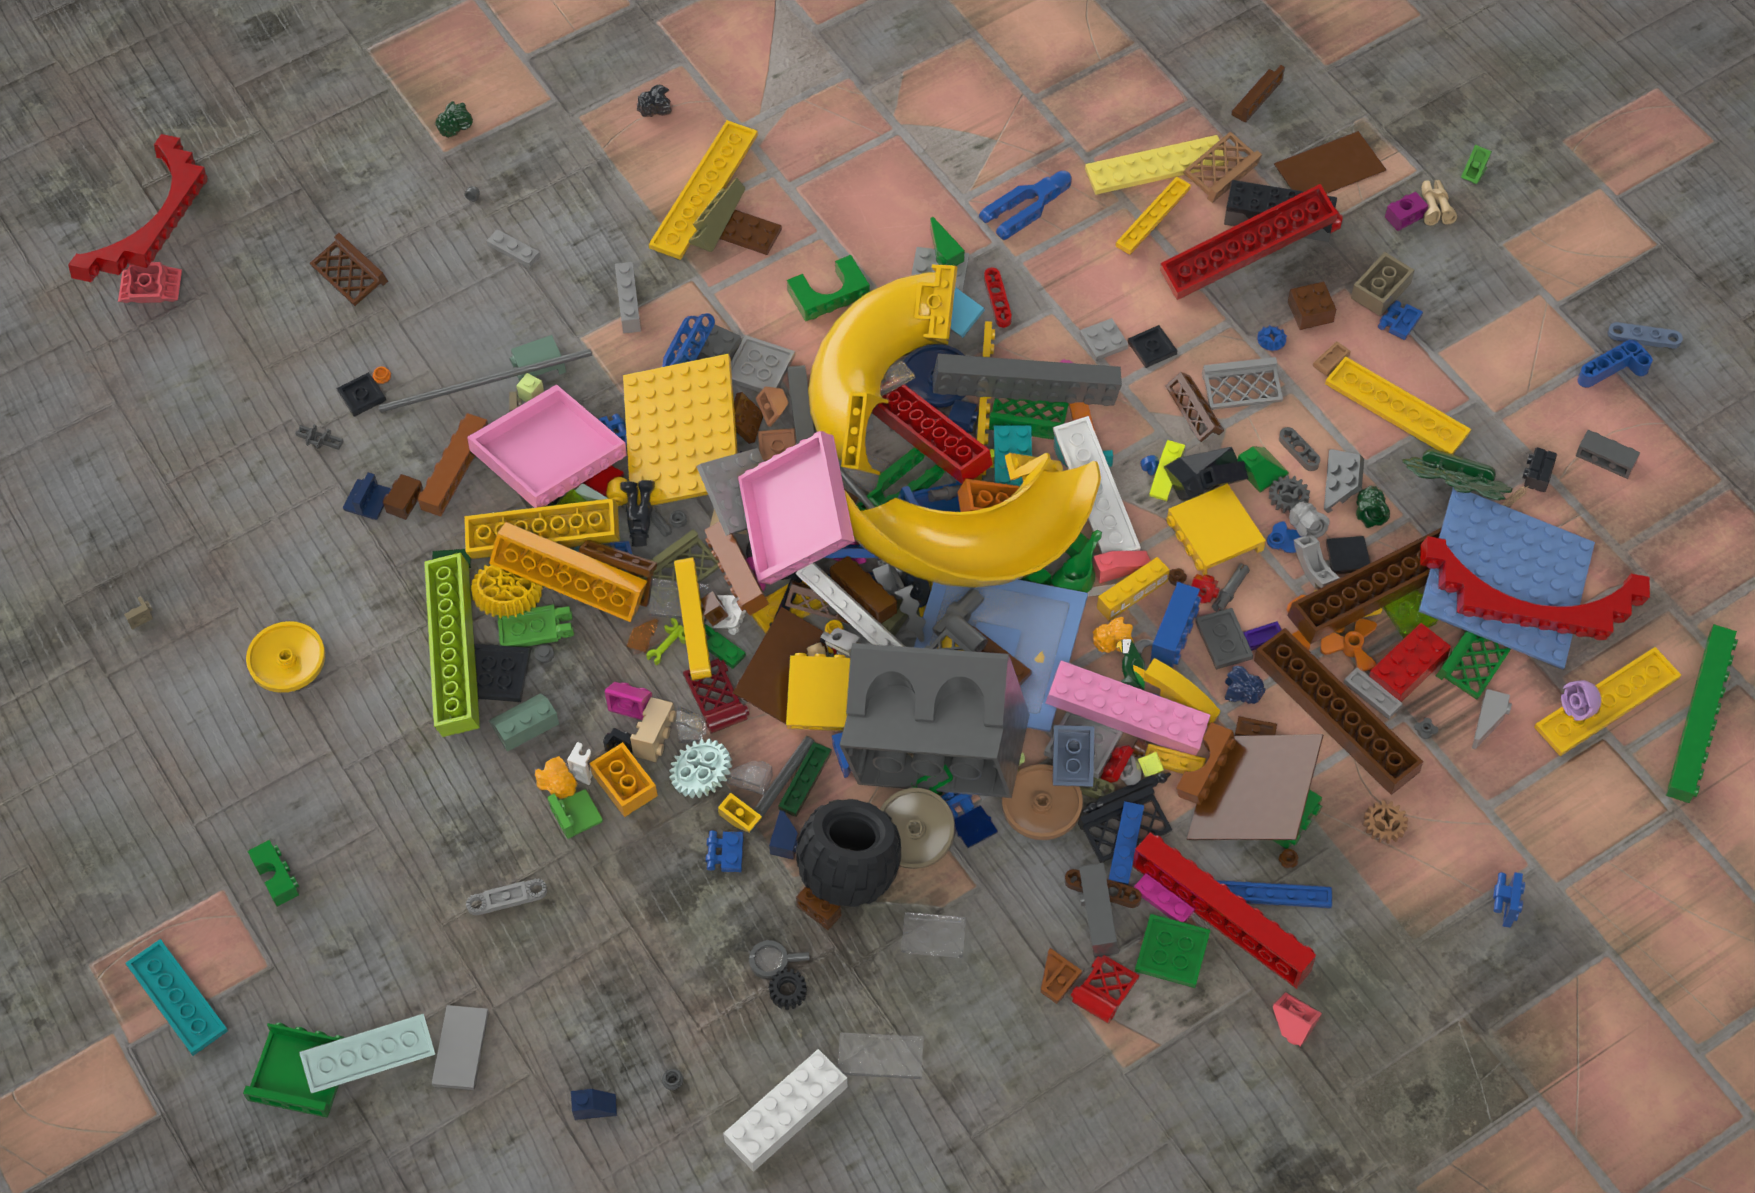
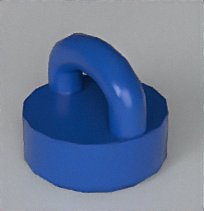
M1150 455L1143 458L1140 462L1143 471H1147L1150 476H1153L1159 465L1158 457Z

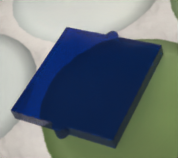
M981 805L955 819L957 837L962 839L967 848L998 833V830L991 821V816L986 814Z

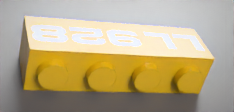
M1156 557L1099 595L1097 609L1108 621L1112 620L1167 583L1170 569Z

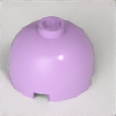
M1581 680L1569 682L1564 686L1563 689L1565 691L1561 695V701L1568 716L1572 715L1575 718L1574 720L1579 721L1588 719L1598 712L1601 706V695L1594 684Z

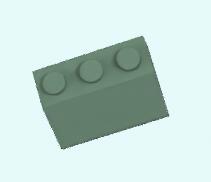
M540 693L490 719L489 723L508 752L559 725V720L548 698Z

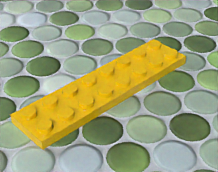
M1346 356L1325 381V385L1436 450L1453 455L1471 432V429Z
M1654 647L1595 685L1601 695V706L1595 715L1585 720L1576 721L1572 715L1568 716L1562 706L1537 722L1534 728L1558 755L1562 756L1679 680L1681 674Z

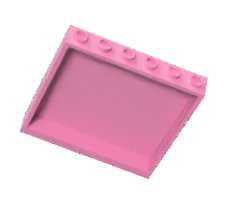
M557 384L468 436L469 450L534 508L548 505L558 497L563 496L571 489L627 456L625 442Z
M823 431L816 432L812 437L801 440L799 444L787 448L781 454L772 456V459L766 462L759 463V466L745 471L744 474L738 477L758 582L771 585L855 542L833 435Z

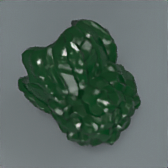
M451 101L446 106L445 111L438 115L435 125L442 136L449 138L457 135L460 130L470 128L473 118L467 111L465 103L455 104L454 101Z
M1368 486L1359 491L1356 503L1358 508L1356 516L1358 520L1364 523L1366 528L1381 526L1390 518V510L1385 503L1386 498L1381 489H1378L1376 486Z

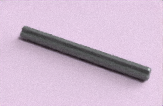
M809 736L804 737L754 808V811L760 814L762 818L807 755L814 742ZM757 823V824L755 825V827L750 831V833L753 832V830L756 828V826L758 825V823Z

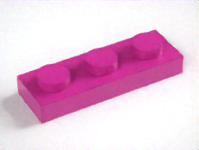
M1146 873L1134 886V888L1141 892L1143 899L1172 920L1185 923L1194 913V908Z

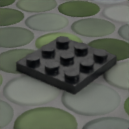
M474 644L478 699L521 702L530 648Z

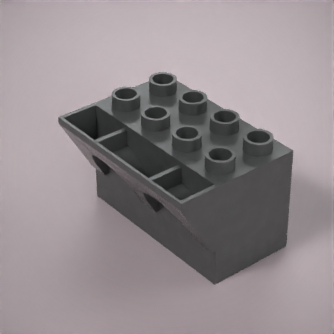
M852 643L846 709L847 718L840 747L858 785L908 789L913 788L912 786L916 787L917 780L926 775L931 777L927 781L924 780L917 784V787L928 790L930 786L934 787L938 782H943L949 778L945 770H943L946 764L953 775V780L936 789L937 792L1012 798L1030 714L1009 654Z

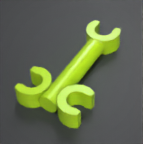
M675 618L670 619L671 624L674 625L673 627L664 626L665 632L670 635L656 650H650L646 654L648 660L653 656L657 657L654 660L655 665L661 662V655L678 637L681 643L686 644L685 637H683L685 635L684 628L678 625V621Z

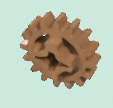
M1382 800L1381 805L1375 802L1373 807L1369 806L1367 812H1365L1363 826L1367 827L1366 833H1372V839L1379 838V843L1383 839L1386 840L1387 844L1390 843L1391 839L1397 842L1399 837L1402 838L1404 836V831L1408 828V818L1404 817L1406 812L1399 811L1400 805L1394 807L1392 801L1389 805L1386 804L1385 800Z

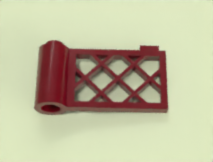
M719 658L710 661L711 668L717 666L719 669L716 675L712 674V677H710L714 679L711 686L703 684L704 679H699L698 682L690 680V669L683 672V676L710 734L748 720L747 716L750 715L747 705H742L738 697L733 694L734 689L726 674L728 668L724 660L720 662ZM717 681L726 683L724 689L715 687ZM699 688L708 690L706 696L697 694ZM712 691L721 694L718 700L709 698ZM725 695L733 697L734 700L729 703L722 702ZM706 702L715 704L714 709L705 711L704 706Z

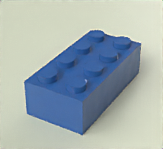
M1177 582L1152 645L1150 664L1154 658L1172 669L1175 664H1179L1181 650L1185 649L1188 639L1187 635L1191 633L1194 625L1193 620L1197 618L1200 610L1199 605L1202 598L1199 597L1200 589Z

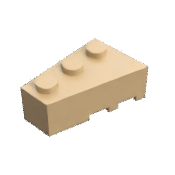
M650 698L643 712L642 722H638L636 728H639L637 734H632L630 737L634 757L657 762L658 756H662L664 740L668 739L670 735L669 726L671 722L675 721L677 714L672 702Z

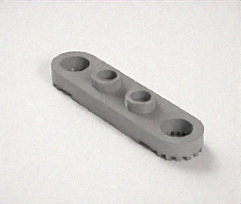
M534 878V880L522 881L470 895L466 901V907L470 914L475 916L540 900L547 894V887L543 880ZM539 885L542 887V890L535 894L531 892L532 887ZM474 901L482 902V906L479 909L472 908L471 904Z

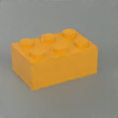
M623 742L589 763L593 777L624 817L658 796L656 785Z

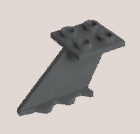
M887 563L873 568L872 571L876 582L880 583L889 595H893L896 600L902 599L900 610L909 615L906 627L908 630L915 632L919 641L923 642V627L926 621L923 617L916 614L919 602L910 597L913 585L911 584L906 587L903 585L904 577L907 573Z

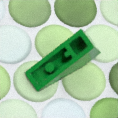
M931 217L930 231L938 265L957 266L964 262L965 250L934 217Z

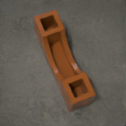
M1212 722L1202 738L1205 748L1210 752L1207 763L1198 770L1184 772L1176 787L1180 798L1201 805L1203 799H1207L1211 784L1216 782L1220 767L1225 765L1229 750L1234 748L1236 743L1233 730Z

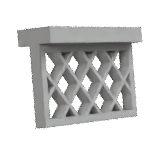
M1276 357L1204 365L1202 378L1205 382L1211 410L1282 402L1283 397L1276 367ZM1273 372L1274 379L1269 382L1262 376L1265 373ZM1252 375L1257 379L1251 384L1245 380V377ZM1234 377L1239 381L1235 386H1232L1227 382V379ZM1216 379L1221 383L1217 388H1214L1210 385L1209 380ZM1259 380L1267 385L1264 391L1255 387ZM1241 382L1249 387L1245 394L1237 389ZM1223 384L1231 389L1227 396L1219 391ZM1269 388H1272L1277 392V397H1270L1265 393ZM1251 390H1254L1260 396L1258 399H1252L1247 395ZM1235 392L1242 398L1240 401H1233L1229 397ZM1215 394L1224 399L1222 403H1213Z

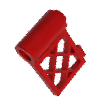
M1103 955L1102 958L1099 956L1096 958L1091 966L1094 968L1084 984L1074 988L1071 997L1073 998L1072 1003L1109 1024L1140 975ZM1106 963L1113 968V972L1103 973L1101 967ZM1126 975L1132 978L1130 983L1121 984L1119 976ZM1115 977L1117 985L1107 986L1105 978ZM1101 979L1103 987L1096 988L1090 983L1092 980ZM1119 989L1121 996L1116 1000L1109 995L1108 991Z

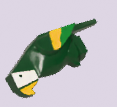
M1131 639L1120 640L1116 645V649L1119 648L1120 652L1124 655L1122 660L1124 679L1121 682L1145 691V661Z

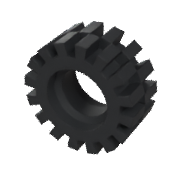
M783 969V973L779 970L777 976L773 975L772 981L770 980L769 982L771 1000L773 999L775 1005L778 1004V1008L782 1009L785 1006V1010H789V1007L792 1006V1009H795L797 1004L800 1006L802 1000L805 1001L807 987L805 978L798 971L794 973V969H790V972H787V969ZM785 983H792L795 985L796 991L794 994L786 996L780 992V987Z

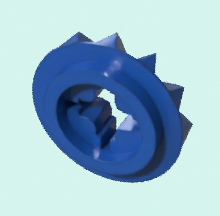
M1269 325L1267 328L1263 327L1258 332L1257 340L1264 349L1275 351L1284 347L1287 335L1284 334V329L1280 330L1278 326L1271 327ZM1270 334H1272L1273 337H1275L1274 342H1273V339H1271V337H1269Z

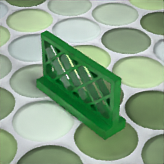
M995 398L992 412L990 413L989 430L994 431V426H1031V435L1033 437L1054 440L1053 427L1065 424L1069 403L1025 399L1014 400L1010 398H1005L1009 401L1002 403L999 399ZM1025 401L1027 404L1020 406L1017 402ZM1043 404L1045 407L1038 409L1035 405ZM1014 405L1016 409L1010 412L1007 407ZM1031 407L1035 412L1028 414L1025 410ZM1054 407H1064V409L1057 412ZM1003 410L1006 414L996 412ZM1049 410L1052 415L1046 417L1043 413ZM1039 415L1042 419H1036V418H1033V417H1036V416ZM1057 418L1060 422H1055L1051 420Z
M1465 631L1436 674V677L1440 680H1443V678L1447 679L1477 700L1511 648L1499 649L1498 643L1493 642L1495 650H1486L1484 642L1491 640ZM1480 642L1482 651L1474 652L1472 643ZM1488 654H1496L1498 662L1490 663ZM1483 655L1485 664H1477L1475 656ZM1470 656L1473 665L1464 666L1462 658ZM1487 667L1489 676L1481 677L1478 668ZM1474 669L1476 678H1468L1466 670ZM1461 670L1463 679H1457L1451 674L1453 671ZM1469 682H1478L1479 691L1476 692L1471 689Z

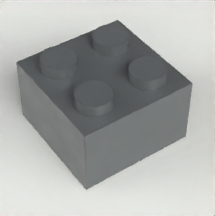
M714 324L696 360L729 354L732 361L741 344V336ZM701 335L697 338V342L700 341Z

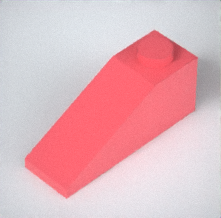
M1110 551L1094 556L1093 568L1100 584L1134 573L1149 563L1150 558L1146 551Z

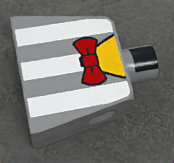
M835 628L831 634L824 632L820 638V642L826 645L830 657L845 655L846 658H850L852 643L862 644L859 636L840 628Z

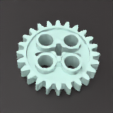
M701 739L699 744L693 741L692 747L686 745L687 750H680L681 755L675 756L677 762L671 763L673 768L669 770L672 774L669 778L675 789L682 793L684 797L689 795L693 798L696 794L698 798H701L702 793H705L706 796H708L710 790L715 793V787H722L720 782L727 781L725 775L731 774L728 769L732 767L730 763L732 758L722 743L719 744L717 740L712 742L711 739H708L705 743Z

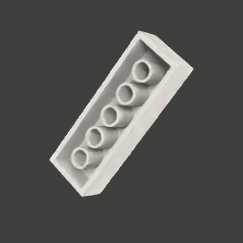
M817 1049L723 1133L725 1143L754 1172L848 1087L847 1077Z

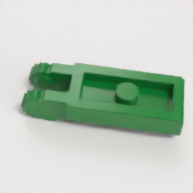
M705 624L706 634L710 637L707 640L708 651L721 661L724 660L725 664L734 669L746 656V652Z

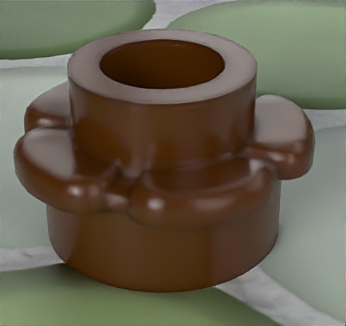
M1177 568L1169 571L1168 580L1172 585L1176 586L1177 582L1184 583L1186 581L1187 575L1184 573V570Z
M1137 739L1132 749H1134L1133 754H1135V757H1138V755L1143 756L1148 747L1145 745L1146 740Z
M1286 849L1279 855V862H1281L1284 868H1294L1297 866L1299 857L1294 850Z

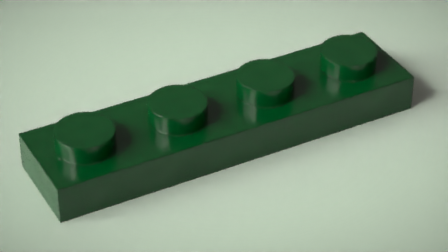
M813 742L779 803V810L797 817L828 761L832 749Z

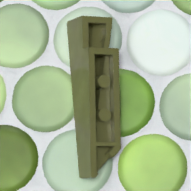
M735 178L727 189H721L693 225L698 231L690 238V244L709 252L714 250L745 191L744 185L738 178Z

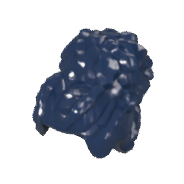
M1234 666L1232 671L1227 674L1228 678L1225 679V683L1229 686L1225 694V700L1231 702L1241 700L1248 704H1255L1260 701L1266 691L1263 680L1259 676L1249 674L1242 666Z

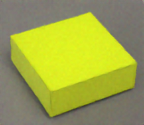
M1157 752L1138 759L1145 778L1164 771Z

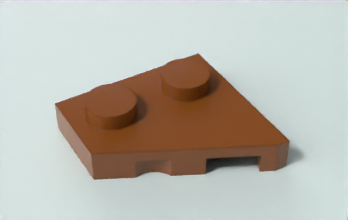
M1050 948L1048 950L1041 993L1058 1004L1081 976L1082 970Z

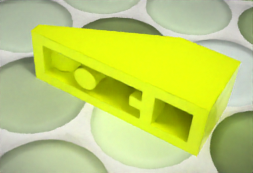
M1167 440L1149 493L1150 497L1164 501L1168 500L1173 485L1164 466L1176 458L1184 456V444Z

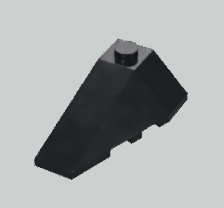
M1226 447L1178 457L1165 465L1164 469L1178 498L1190 500L1206 490L1203 487L1200 470L1211 466L1234 463L1238 459L1233 448Z

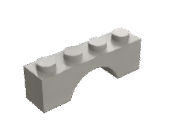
M633 262L615 264L623 334L641 332Z

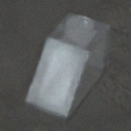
M677 706L676 726L679 743L700 742L703 739V735H707V723H703L702 715Z
M753 760L729 770L731 774L726 775L727 784L764 795L773 777L772 766L768 763Z

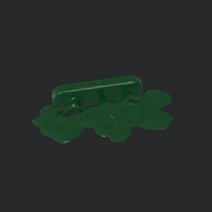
M1426 450L1422 459L1418 457L1402 459L1403 463L1407 465L1406 468L1414 472L1419 478H1442L1446 480L1445 483L1454 487V490L1460 493L1477 491L1484 497L1499 501L1506 499L1501 493H1511L1513 488L1508 487L1503 482L1494 481L1496 471L1493 467L1439 450Z

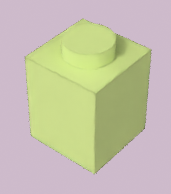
M528 373L516 385L519 399L521 398L525 402L544 392L542 380Z

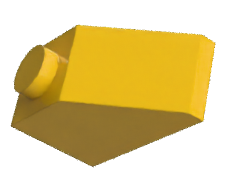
M732 793L718 807L719 815L734 827L749 833L762 818L760 814Z

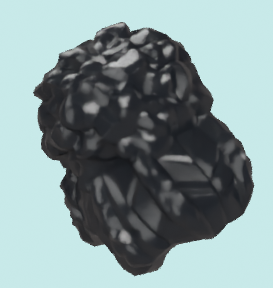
M655 85L650 91L641 93L638 96L637 111L643 117H653L656 114L662 116L671 114V101L665 96L669 89L663 85Z

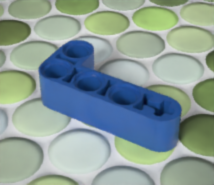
M1628 340L1584 364L1577 380L1580 386L1589 388L1625 367H1628L1637 376H1645L1648 374L1653 359L1637 341Z

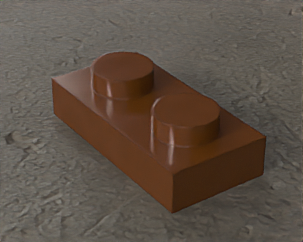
M1238 716L1234 736L1275 735L1277 724Z

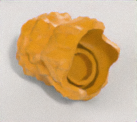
M1124 617L1115 618L1109 624H1102L1094 629L1093 644L1098 648L1099 652L1110 653L1115 650L1120 652L1119 648L1116 649V645L1120 640L1131 639L1134 643L1131 636L1133 626L1131 624H1124Z
M560 756L548 760L544 770H535L536 785L539 789L548 790L551 795L555 794L558 799L571 797L576 792L578 783Z

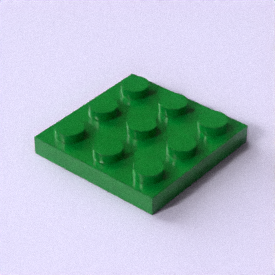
M1150 914L1135 972L1196 988L1211 930Z

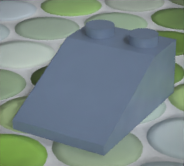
M1054 725L1053 786L1093 787L1094 726Z

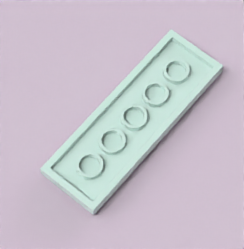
M424 1014L299 1052L311 1093L435 1055Z

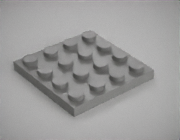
M758 448L696 466L726 536L748 529L738 477L744 474L745 471L759 466V463L764 462Z

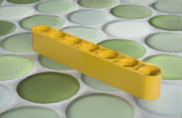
M694 557L675 560L674 564L691 677L693 681L712 677L695 560Z

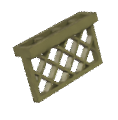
M694 529L651 559V561L657 562L653 579H658V587H651L650 596L662 609H665L679 598L678 589H673L674 581H677L675 577V564H671L679 557L701 559V567H696V571H700L698 584L719 569L717 563L720 561L714 558L712 552L699 539L698 533ZM698 544L702 549V555L691 554V548ZM703 559L712 560L715 565L711 568L703 567ZM664 568H673V576L661 575V572ZM640 574L637 576L647 581L646 576ZM660 580H671V589L660 588ZM659 592L670 593V598L663 602L659 598Z

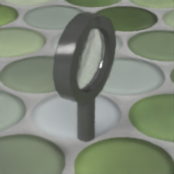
M770 940L759 942L753 947L749 955V964L752 972L762 979L769 980L772 979L773 975L777 976L779 970L783 973V969L787 968L788 962L810 960L809 952L787 954L782 944Z

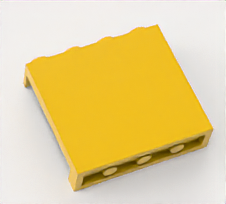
M1228 483L1168 509L1167 524L1170 528L1174 529L1178 541L1183 543L1187 555L1192 557L1196 569L1201 571L1203 575L1207 574L1209 568L1253 549L1256 553L1264 551L1266 540Z
M795 653V656L790 655L787 729L844 730L847 718L850 658H846L845 655H834V657H826L825 654H815L814 657L807 656L805 653Z

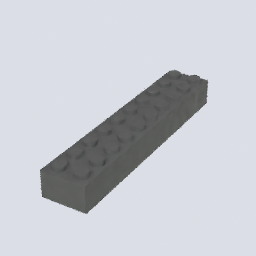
M938 354L933 372V393L941 395L952 394L994 397L997 399H1025L1031 401L1067 402L1070 404L1084 402L1086 405L1114 406L1122 386L1121 367Z

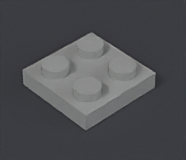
M1112 318L1080 330L1079 335L1095 361L1128 349L1129 344Z

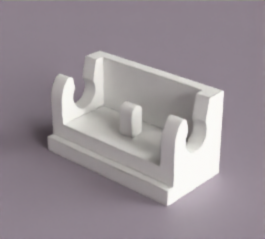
M577 742L567 759L569 770L577 781L590 785V779L593 775L591 769L589 771L587 761L591 756V751L588 749L586 754L583 755V745Z

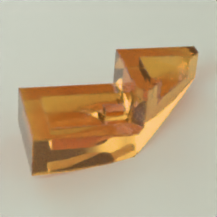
M653 619L633 628L626 647L646 653L659 620Z

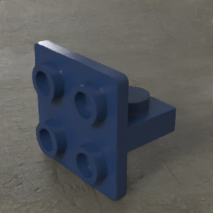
M368 472L365 479L356 480L343 506V510L377 520L384 507L383 499L386 494H389L391 488L378 485L375 474Z

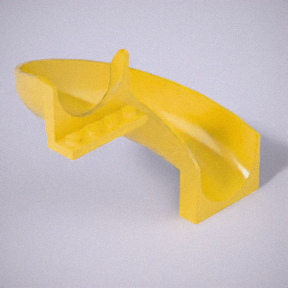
M932 264L931 268L935 272L898 278L868 292L855 301L834 322L821 342L810 375L808 389L810 414L817 432L823 431L834 436L837 456L842 461L841 467L880 475V471L873 469L868 462L865 437L868 419L873 408L878 403H888L889 401L882 398L880 394L881 381L889 367L906 353L931 344L948 345L947 340H949L957 266Z
M1009 453L1005 455L1010 480L1022 477V485L1009 499L1000 504L967 512L933 510L911 504L899 498H894L878 507L860 511L845 491L854 540L885 563L917 578L945 586L968 588L1004 585L1041 570L1059 558L1077 539L1091 514L1101 480L1099 465L1097 461H1092L1078 468L1063 471L1061 461L1051 460L1049 453H1044L1039 457Z

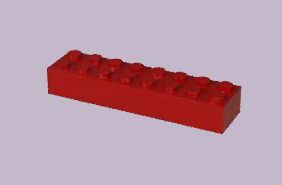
M897 378L880 389L882 398L889 401L888 403H878L873 408L872 414L961 484L964 483L965 479H975L993 466L991 453L987 447Z

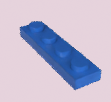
M1124 801L1109 880L1129 885L1144 805Z

